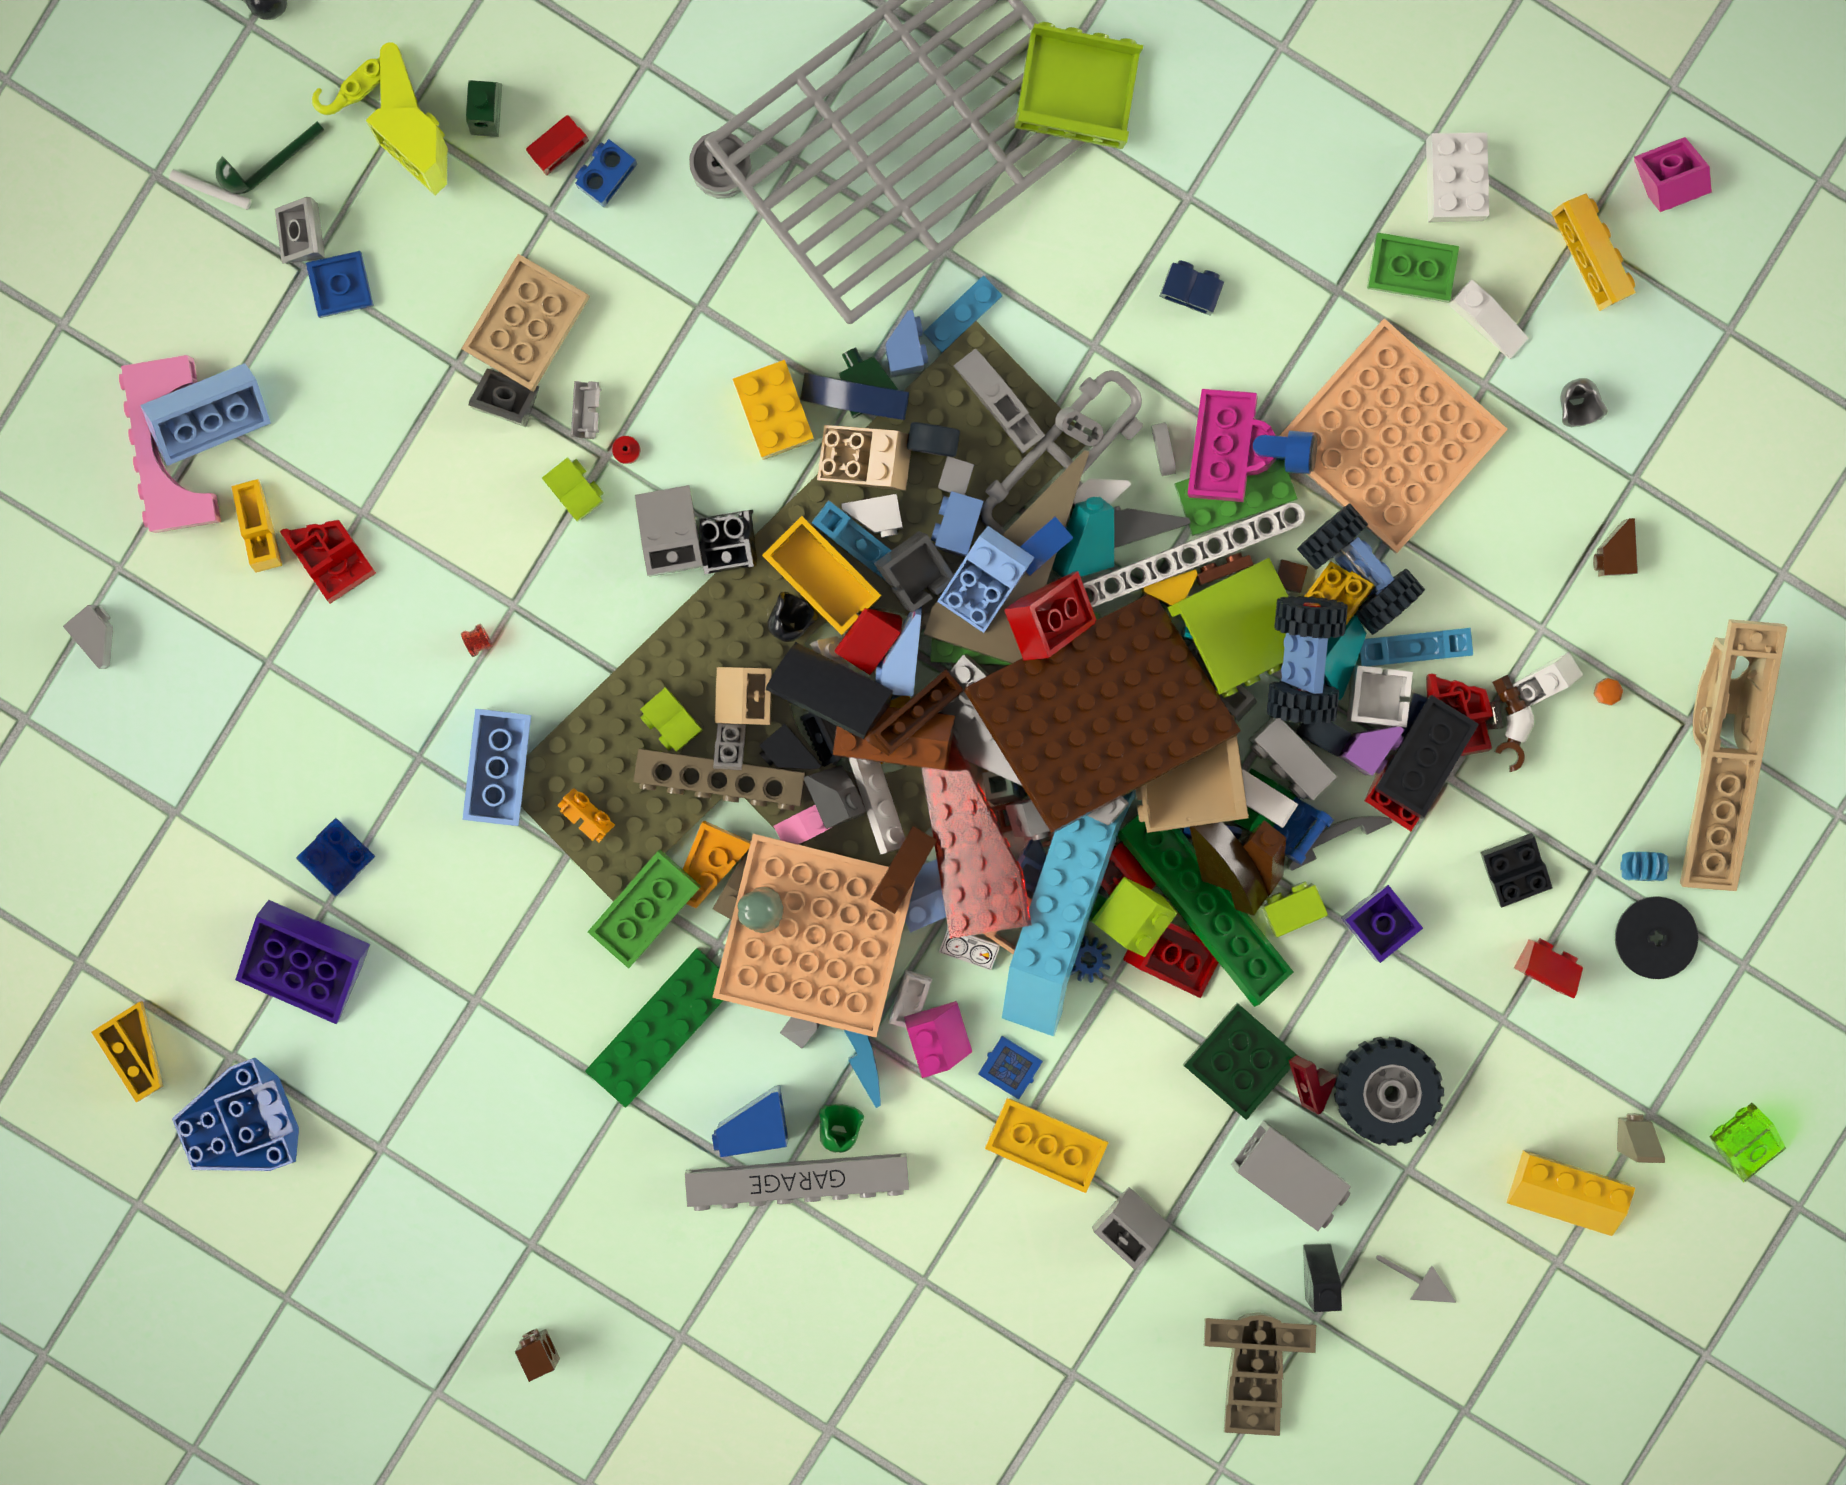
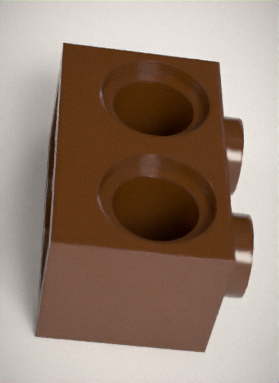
M536 1328L522 1335L523 1339L519 1341L515 1354L528 1381L530 1382L554 1371L560 1357L547 1329L539 1332Z

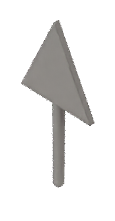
M1380 1255L1376 1256L1378 1261L1419 1284L1410 1300L1456 1303L1432 1265L1424 1278L1421 1279Z

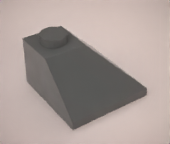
M842 765L804 777L826 829L854 820L866 813L862 799Z

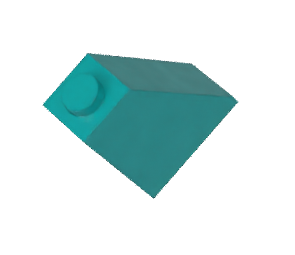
M1090 497L1086 501L1076 503L1066 528L1073 536V539L1057 552L1052 566V570L1061 577L1078 571L1080 577L1114 567V507L1101 497Z
M1353 615L1347 623L1344 636L1328 638L1324 684L1339 690L1338 700H1341L1345 694L1367 634L1356 615Z

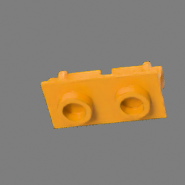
M575 788L566 794L557 805L561 808L560 812L573 824L580 818L584 820L579 829L592 841L596 840L599 843L615 826L605 812L598 810L584 793L578 792Z

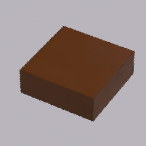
M1283 559L1280 560L1277 574L1285 590L1301 593L1308 566Z

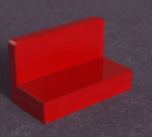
M566 115L529 145L526 151L547 176L584 146L589 139L570 116Z

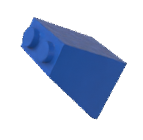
M780 1085L772 1087L719 1122L716 1130H714V1134H712L714 1151L719 1150L720 1158L787 1147L789 1138Z

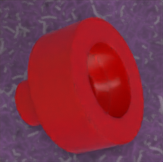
M621 436L613 443L612 453L620 463L632 464L639 458L641 448L633 437Z

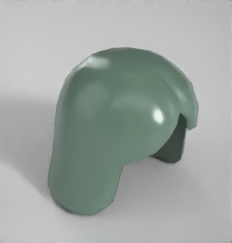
M758 887L752 892L745 894L737 905L740 923L755 932H770L779 926L782 919V900L777 892L768 887Z

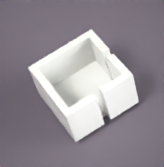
M1355 666L1351 676L1346 721L1407 727L1410 702L1399 701L1400 697H1410L1413 672Z

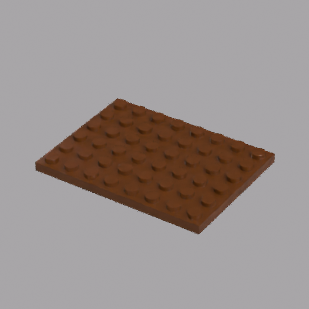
M1150 594L1096 620L1094 625L1051 657L1026 661L1022 658L967 686L964 690L1052 834L1237 736L1241 732L1157 598Z

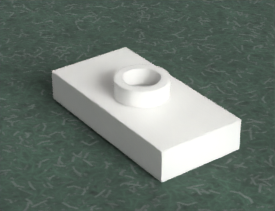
M905 970L889 1018V1024L906 1028L904 1017L923 1010L932 977Z

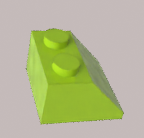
M1124 877L1092 919V922L1126 949L1145 957L1177 915V912L1162 895Z

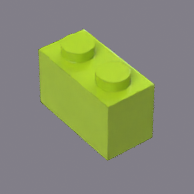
M1304 881L1292 886V892L1282 896L1281 892L1266 898L1267 903L1261 905L1274 936L1278 938L1328 916L1314 884L1307 885V882Z

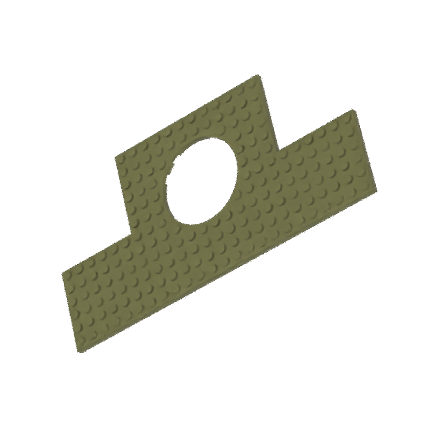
M975 321L904 390L909 392L905 420L877 416L866 428L894 430L909 434L911 423L919 422L960 430L957 454L952 458L974 464L965 495L982 500L984 504L989 497L985 492L986 489L995 480L1002 483L1037 443L1024 453H1021L995 417L985 408L961 377L954 365L976 348L1017 396L1044 435L1055 424L1056 416L1061 408L997 341ZM1072 421L1070 425L1074 426L1075 422ZM1064 432L1054 441L1071 459L1086 446ZM911 450L906 491L817 480V474L754 535L757 566L716 572L527 755L521 807L613 902L658 850L664 853L669 851L723 798V795L712 794L711 799L696 797L695 791L684 790V795L668 793V787L657 786L656 791L639 788L640 783L634 782L638 749L714 759L718 723H715L717 667L773 669L774 674L780 662L795 642L804 646L811 635L828 622L816 610L818 619L797 640L784 642L770 633L767 621L781 592H789L803 599L808 604L810 603L762 555L803 516L881 595V598L870 609H886L908 616L910 611L903 608L891 590L893 586L887 584L885 580L853 557L811 522L828 500L842 510L841 504L897 494L902 529L897 530L898 535L881 537V533L875 534L852 517L851 519L890 550L899 546L918 531L927 534L931 539L935 524H941L944 515L939 514L943 497H950V492L938 488L947 456ZM1046 450L1011 488L1005 499L993 508V519L1003 527L1064 467ZM981 511L969 551L981 533L987 528L982 522ZM938 550L955 575L965 558ZM927 588L923 589V591L932 596V599L922 605L921 623L925 612L931 613L932 607L937 603L944 590L936 595L928 591ZM950 663L951 667L953 668L956 663ZM979 664L989 675L1008 666ZM665 687L669 689L703 729L702 732L678 752L673 748L668 751L658 739L662 736L655 727L652 730L649 729L640 718L643 715L640 709ZM773 693L771 725L742 724L746 725L743 764L805 772V777L836 767L832 763L825 767L821 766L818 769L777 767L775 763L769 766L759 753L762 751V748L759 745L783 724H786L822 765L817 752L801 734L793 717L790 702ZM950 752L948 772L907 766L900 770L884 773L905 838L912 826L926 833L983 777L982 773H986L989 770ZM661 764L657 768V775L662 780H668L672 775V770L667 764ZM694 768L687 769L684 774V778L689 784L697 783L700 777L699 772ZM845 770L861 797L854 773ZM716 772L712 776V783L717 788H723L727 784V777L722 772ZM744 776L741 778L739 786L744 792H751L755 787V781L750 776ZM771 780L768 783L767 791L770 795L778 796L782 793L783 786L779 781ZM804 780L801 806H795L794 811L779 809L778 803L767 802L766 807L752 806L774 828V825L815 805ZM573 788L578 792L584 793L589 798V801L598 810L605 812L609 816L610 821L615 824L599 843L596 840L592 841L579 829L584 822L582 818L573 824L560 812L561 808L557 806ZM867 812L859 818L834 826L799 844L888 867L898 850L880 855Z

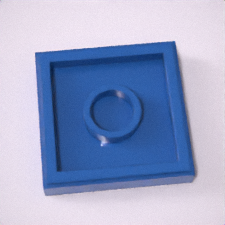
M361 251L306 263L319 318L374 306Z

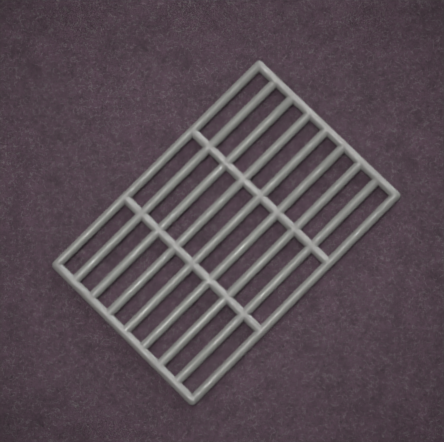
M888 0L705 139L704 144L847 324H853L1087 143L1071 140L1023 177L1014 163L1051 135L1036 132L1006 155L996 142L1014 129L1017 113L991 133H988L979 121L1021 89L1023 73L974 111H971L962 100L963 97L1028 48L1030 33L954 90L945 78L951 71L1018 20L1022 19L1030 30L1034 23L1039 24L1021 0H1007L1014 9L1012 12L938 68L927 55L999 0H980L921 46H919L910 33L953 0H934L904 24L900 22L892 11L907 0ZM884 18L893 32L815 90L806 76ZM901 40L911 54L833 112L823 99ZM919 62L928 76L850 134L841 120ZM797 84L807 96L804 100L730 156L724 152L718 144ZM936 84L946 97L868 156L858 142ZM815 106L824 120L749 177L745 178L736 165ZM953 106L963 119L885 178L876 164ZM832 128L842 141L763 201L753 187ZM971 128L980 141L905 199H902L893 186L967 129ZM988 149L997 163L920 222L910 208ZM850 150L859 163L784 221L780 222L770 209ZM1005 171L1015 184L941 242L937 243L927 230ZM867 172L877 185L798 245L788 231ZM882 194L888 198L894 206L892 209L819 265L815 266L806 255L809 250ZM902 216L911 229L833 289L823 275L898 217ZM919 237L929 251L854 309L850 310L840 297Z

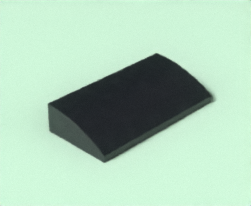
M797 642L794 643L782 659L766 686L767 691L862 739H865L889 708L893 695V690Z

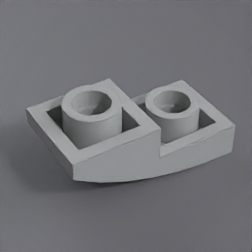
M718 723L714 769L742 770L746 725Z

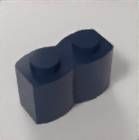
M1179 260L1178 263L1173 262L1169 267L1159 297L1211 316L1224 285V281L1219 279L1220 275L1209 270H1204V273L1198 272L1193 269L1194 265L1186 261Z

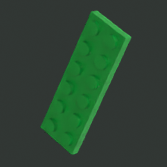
M696 948L591 1063L585 1072L626 1108L724 1001L713 998L720 968L699 948Z

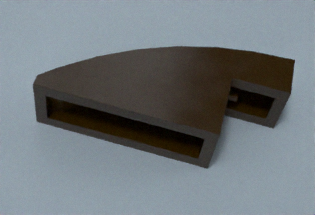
M1223 822L1190 826L1202 881L1231 891L1234 908L1254 916L1268 895L1260 873L1250 855Z

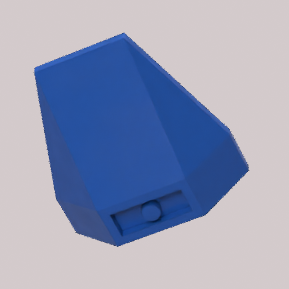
M255 1057L229 1067L172 1118L192 1170L272 1171L296 1162L299 1135L298 1124L280 1078Z

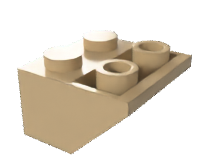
M717 667L715 723L771 725L772 693L766 690V686L773 675V669Z

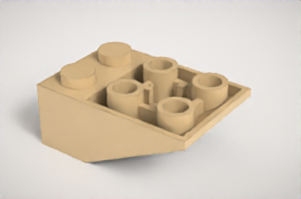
M824 425L817 480L906 491L911 450L907 449L909 434L894 430Z

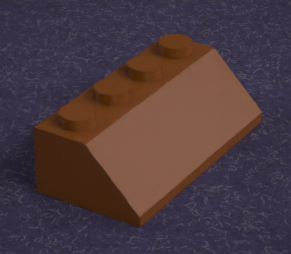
M889 707L868 735L900 708ZM937 713L889 756L868 743L865 739L837 726L833 755L948 772L955 716Z

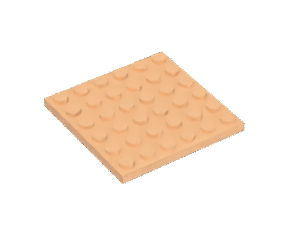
M1384 318L1279 436L1288 437L1290 430L1314 432V435L1317 436L1316 461L1314 471L1307 475L1343 507L1350 503L1368 523L1366 528L1396 554L1508 429Z
M753 834L713 998L877 1037L915 880L897 912L894 914L870 900L886 873L888 866ZM758 887L773 889L779 894L783 904V915L779 926L766 933L755 932L745 927L738 918L739 910L737 905L739 900L745 894L752 892Z

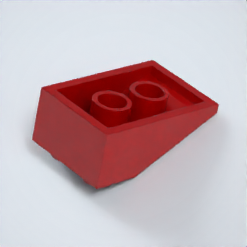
M1078 571L1072 572L1021 597L1004 609L1024 661L1051 657L1094 625L1097 620Z
M1172 922L1145 957L1127 950L1123 958L1125 962L1198 998L1202 997L1219 963L1196 934Z

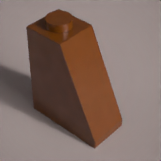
M1263 821L1243 838L1240 843L1257 867L1269 897L1284 875L1286 837L1266 821Z

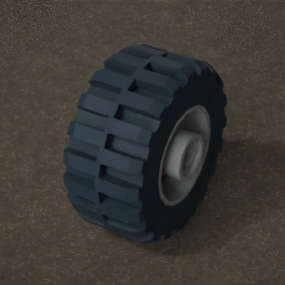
M1396 1037L1373 1038V1041H1364L1358 1044L1359 1048L1355 1051L1350 1050L1346 1054L1348 1058L1344 1064L1340 1063L1337 1069L1340 1072L1334 1084L1336 1087L1334 1099L1338 1104V1111L1347 1124L1364 1139L1366 1138L1379 1145L1384 1143L1388 1146H1397V1143L1400 1142L1407 1144L1413 1142V1137H1422L1426 1134L1425 1129L1429 1125L1433 1127L1437 1121L1434 1117L1437 1112H1441L1443 1104L1440 1101L1441 1097H1444V1087L1441 1086L1443 1079L1441 1073L1436 1069V1064L1432 1058L1414 1044ZM1393 1086L1392 1093L1385 1096L1386 1088Z

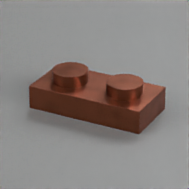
M1240 552L1227 557V563L1217 567L1214 562L1200 567L1201 573L1196 577L1198 585L1201 586L1253 566L1250 555L1243 557Z

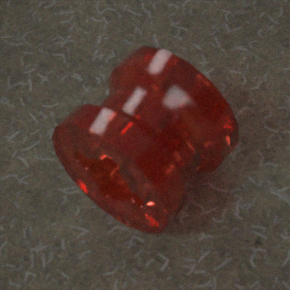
M481 623L475 625L472 631L465 630L460 633L472 657L477 656L479 651L483 649L489 650L493 648L492 642Z

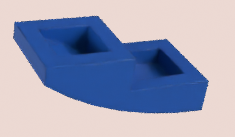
M1056 516L1020 546V548L1035 557L1026 570L1029 576L1073 539V536Z

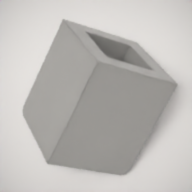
M947 456L938 488L951 493L953 491L965 495L974 464Z

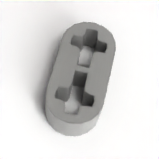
M1065 407L1058 412L1055 421L1058 429L1087 446H1095L1101 441L1103 428L1099 423L1071 407ZM1068 418L1076 421L1074 426L1066 423ZM1085 427L1092 430L1090 436L1083 432Z
M1166 422L1154 424L1151 428L1161 476L1176 474Z

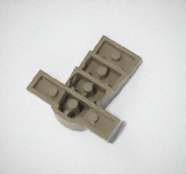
M1260 1312L1247 1313L1239 1317L1238 1320L1204 1319L1203 1346L1232 1348L1226 1390L1224 1433L1280 1436L1282 1380H1284L1282 1351L1316 1353L1317 1325L1281 1323L1280 1320L1271 1315Z

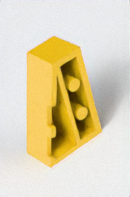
M143 1001L136 1003L91 1031L136 1103L163 1087Z

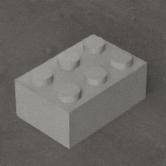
M1271 717L1248 739L1252 743L1250 749L1260 759L1267 758L1272 763L1269 766L1270 770L1279 779L1286 778L1291 783L1288 788L1299 799L1314 800L1337 778L1281 718Z

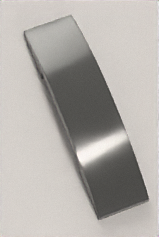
M1360 816L1334 823L1322 831L1306 853V859L1302 865L1289 859L1286 864L1287 868L1293 871L1316 860L1313 848L1357 827H1360L1363 834L1368 835L1391 824L1392 821L1390 818L1382 816Z

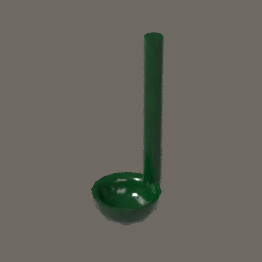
M318 121L315 122L246 181L221 156L216 163V179L220 186L228 192L245 194L253 190L325 129Z

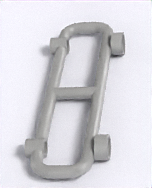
M1105 371L1095 380L1088 377L1079 386L1082 394L1070 406L1081 412L1091 400L1098 396L1104 385L1111 381L1117 383L1131 398L1130 406L1106 431L1101 441L1089 450L1083 474L1120 433L1127 440H1130L1143 427V423L1135 417L1141 408V393L1119 371ZM1068 418L1066 423L1070 424L1073 419ZM1056 423L1002 483L995 480L986 489L985 492L989 497L981 509L982 522L986 527H991L1001 535L1006 532L993 519L992 510L1005 499L1011 488L1046 450L1065 469L1073 462L1054 443L1063 432L1057 428Z

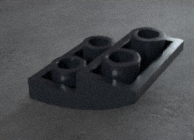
M1532 833L1480 852L1489 881L1501 908L1553 889L1546 864L1541 859L1535 836Z

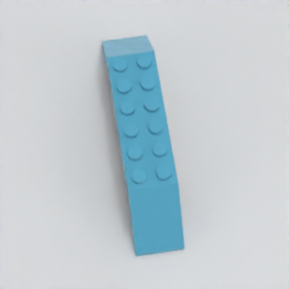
M1136 789L1122 796L1129 804L1111 825H1106L1089 816H1085L1054 833L1009 967L1002 1019L1053 1037L1055 1036L1063 1012L1067 984L1120 826L1135 798Z

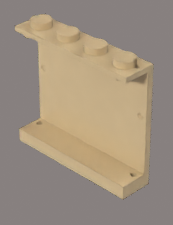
M1237 736L1136 789L1137 800H1142V805H1137L1139 821L1145 822L1147 833L1248 818Z

